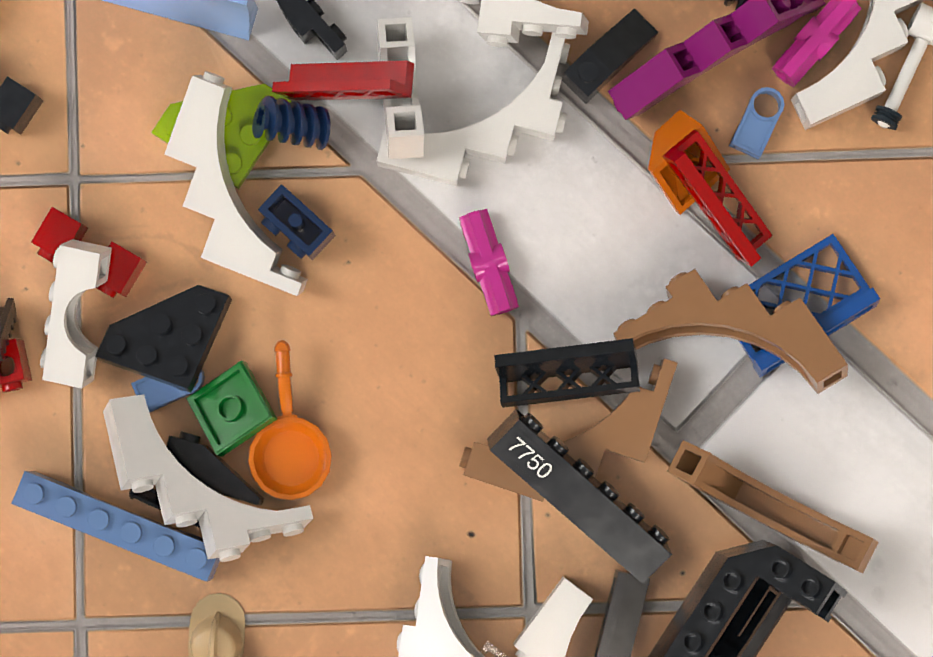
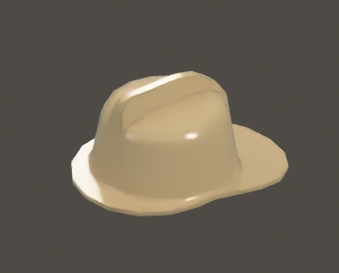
M221 593L210 594L199 600L193 608L190 618L189 657L243 656L246 623L244 611L239 602L231 596Z

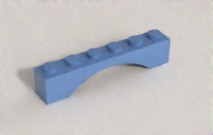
M24 471L11 503L206 582L213 579L220 562L219 558L207 559L203 538L137 515L36 471Z

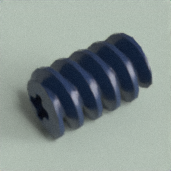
M266 96L261 100L256 109L252 131L255 138H260L265 130V137L268 141H273L278 132L280 143H286L290 135L292 145H299L303 137V144L306 148H311L314 142H316L317 149L323 150L329 141L330 115L324 106L314 107L312 104L307 103L302 105L298 101H291L289 103L286 99L276 100L272 96Z

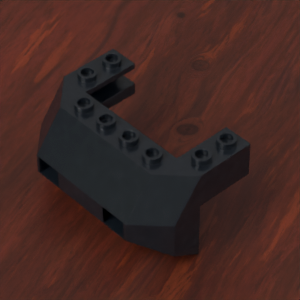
M765 540L715 552L648 657H756L792 600L826 622H829L832 618V611L841 597L845 598L848 592L834 580L779 546Z

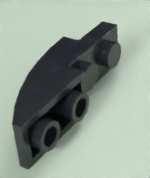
M276 0L286 20L304 44L316 36L337 60L348 52L344 43L347 37L335 23L328 26L321 18L324 14L323 10L314 0Z

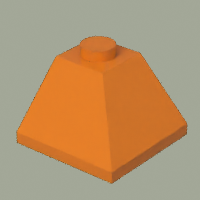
M682 110L676 112L654 133L648 166L649 172L679 215L695 201L662 157L667 151L695 129L706 141L726 171L730 170L704 126ZM694 142L683 152L687 154L694 165L699 164L701 150ZM707 160L706 166H712ZM705 171L704 179L710 188L719 180V175L715 171Z

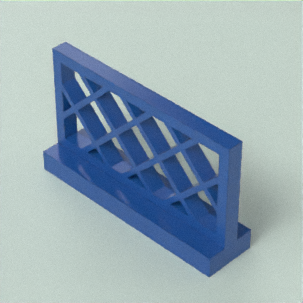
M834 234L749 284L753 292L755 291L757 298L759 289L766 284L781 287L778 304L760 300L762 305L769 309H775L782 304L785 288L805 292L803 300L805 305H807L809 293L829 297L828 306L822 313L811 312L827 336L874 309L880 301V297L874 288L870 289ZM831 246L838 256L836 268L816 264L818 252ZM813 256L812 263L804 262ZM841 262L843 263L847 271L840 269ZM795 266L810 269L807 286L786 282L789 270ZM814 270L834 274L831 291L811 287ZM784 274L783 281L776 280L777 277ZM838 275L853 278L859 290L851 295L835 293ZM833 298L841 300L832 306ZM738 340L752 361L753 368L760 378L785 363L781 358L764 349L755 352L750 343Z

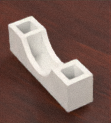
M412 17L377 19L379 61L407 60L414 63L412 97L383 99L389 159L424 157V126L417 89Z
M72 239L59 245V248L55 251L53 266L57 268L56 277L49 290V301L52 302L51 315L47 317L44 328L48 339L47 346L43 350L40 359V366L44 368L42 380L81 389L94 381L97 362L95 355L98 347L92 344L81 332L77 322L76 311L79 299L86 290L96 288L108 281L111 247Z

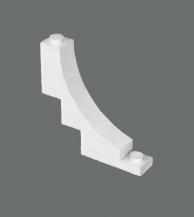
M205 71L203 76L194 75L189 83L164 155L196 167L183 207L215 219L201 258L298 296L304 291L308 279L300 276L301 271L292 266L282 264L281 268L277 267L283 249L256 225L241 202L230 176L226 160L224 130L227 104L232 87L223 84L225 78Z

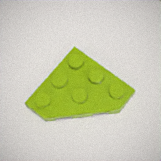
M265 83L232 90L227 104L224 130L225 152L230 176L234 187L237 189L241 187L270 142L265 137V130L260 138H255L253 135V119L259 103L266 96H272L276 100L286 99L289 103L291 102L287 97L273 93L272 88ZM183 101L170 104L151 132L167 144Z

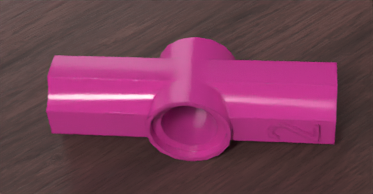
M830 0L816 17L813 16L793 39L795 42L776 61L772 67L776 76L785 84L794 88L817 60L820 62L839 40L838 36L858 15L862 8L858 5L857 0Z
M477 210L459 217L460 226L470 251L468 253L476 281L477 283L480 282L490 316L500 315L519 308L518 300L508 275L510 272L502 244L497 241L488 210Z

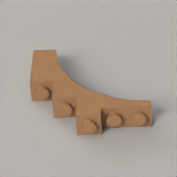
M696 269L688 273H679L670 280L669 285L665 286L669 300L666 302H656L649 307L646 314L636 320L632 318L623 322L617 331L613 333L615 340L633 338L636 350L651 343L681 336L710 335L740 340L756 345L781 358L800 373L817 394L848 376L847 362L801 298L792 303L791 301L783 302L774 309L772 315H769L748 283L740 288L735 286L728 289L722 294L721 299L717 301Z

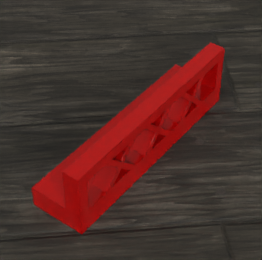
M405 60L291 64L289 81L273 82L272 92L293 100L411 98L414 63Z
M694 129L662 157L735 257L752 267L761 259L756 249L773 235L706 141ZM694 142L701 150L698 165H694L687 154L683 152ZM707 160L712 166H706ZM705 171H715L719 175L717 191H713L705 181ZM726 186L730 190V192H725ZM724 197L735 198L738 201L736 217H732L724 207ZM744 213H746L749 218H744ZM743 223L754 224L760 233L749 241L742 232Z

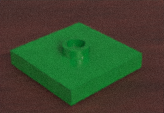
M242 360L186 398L215 454L223 457L277 420L248 364Z

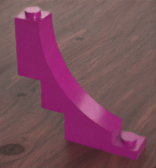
M749 0L731 14L712 20L684 42L665 48L611 88L608 93L613 99L615 108L622 114L625 120L643 114L716 65L773 33L786 28L800 17L816 12L826 3L824 0Z

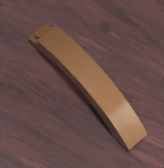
M684 440L667 472L736 511L862 574L879 543L875 539L770 488L719 459L712 453Z

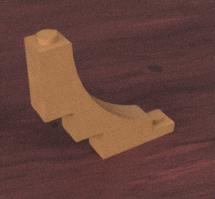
M664 358L661 360L660 365L654 364L648 379V384L653 385L652 390L640 387V392L628 393L624 400L602 421L582 434L564 441L563 443L569 449L567 454L575 461L579 458L584 460L593 469L594 474L592 476L596 478L605 450L639 462H645L678 363ZM474 442L472 449L465 447L459 464L460 467L465 468L464 476L541 502L544 501V497L489 450L488 445Z

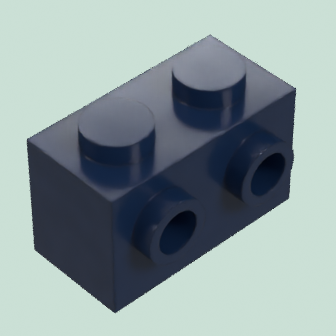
M282 184L258 209L265 217L261 223L275 236L282 232L290 240L286 246L300 259L307 255L313 261L336 236L332 229Z

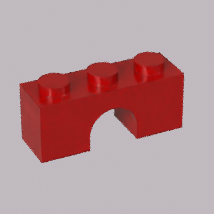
M51 207L31 243L40 247L37 252L38 255L53 263L54 254L59 245L72 239L82 241L88 227ZM111 241L108 246L112 248L108 281L96 288L112 298L117 293L127 297L147 262Z

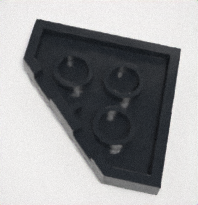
M196 285L109 325L95 357L99 361L192 393L232 299L227 294Z

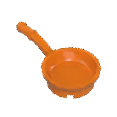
M280 340L276 343L274 352H276L277 368L275 377L278 378L279 398L283 415L278 416L276 421L256 434L250 445L248 462L253 479L263 491L275 498L295 500L309 496L322 486L330 472L332 454L328 439L321 430L309 421L292 414L294 411L291 385L293 374L290 368L289 352L291 349L286 341Z

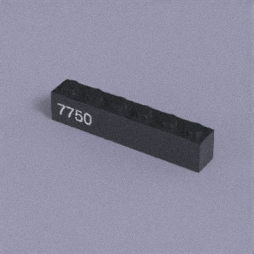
M515 409L487 438L489 450L643 584L672 555L667 543L670 540L669 537L657 525H654L652 528L643 521L645 517L642 512L632 503L626 506L618 499L619 493L610 483L604 481L601 484L592 476L594 474L593 469L584 460L579 458L575 461L567 454L569 451L568 447L558 437L553 436L550 439L541 431L543 429L542 424L533 415L527 413L524 416L519 410Z

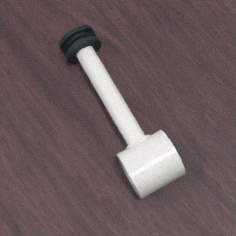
M922 2L917 7L907 27L909 35L915 41L885 106L877 105L875 109L877 112H874L875 115L871 117V120L882 128L897 129V124H899L902 115L897 110L927 45L933 46V7Z

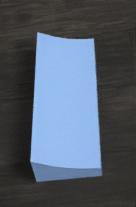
M102 0L248 41L258 11L254 0Z

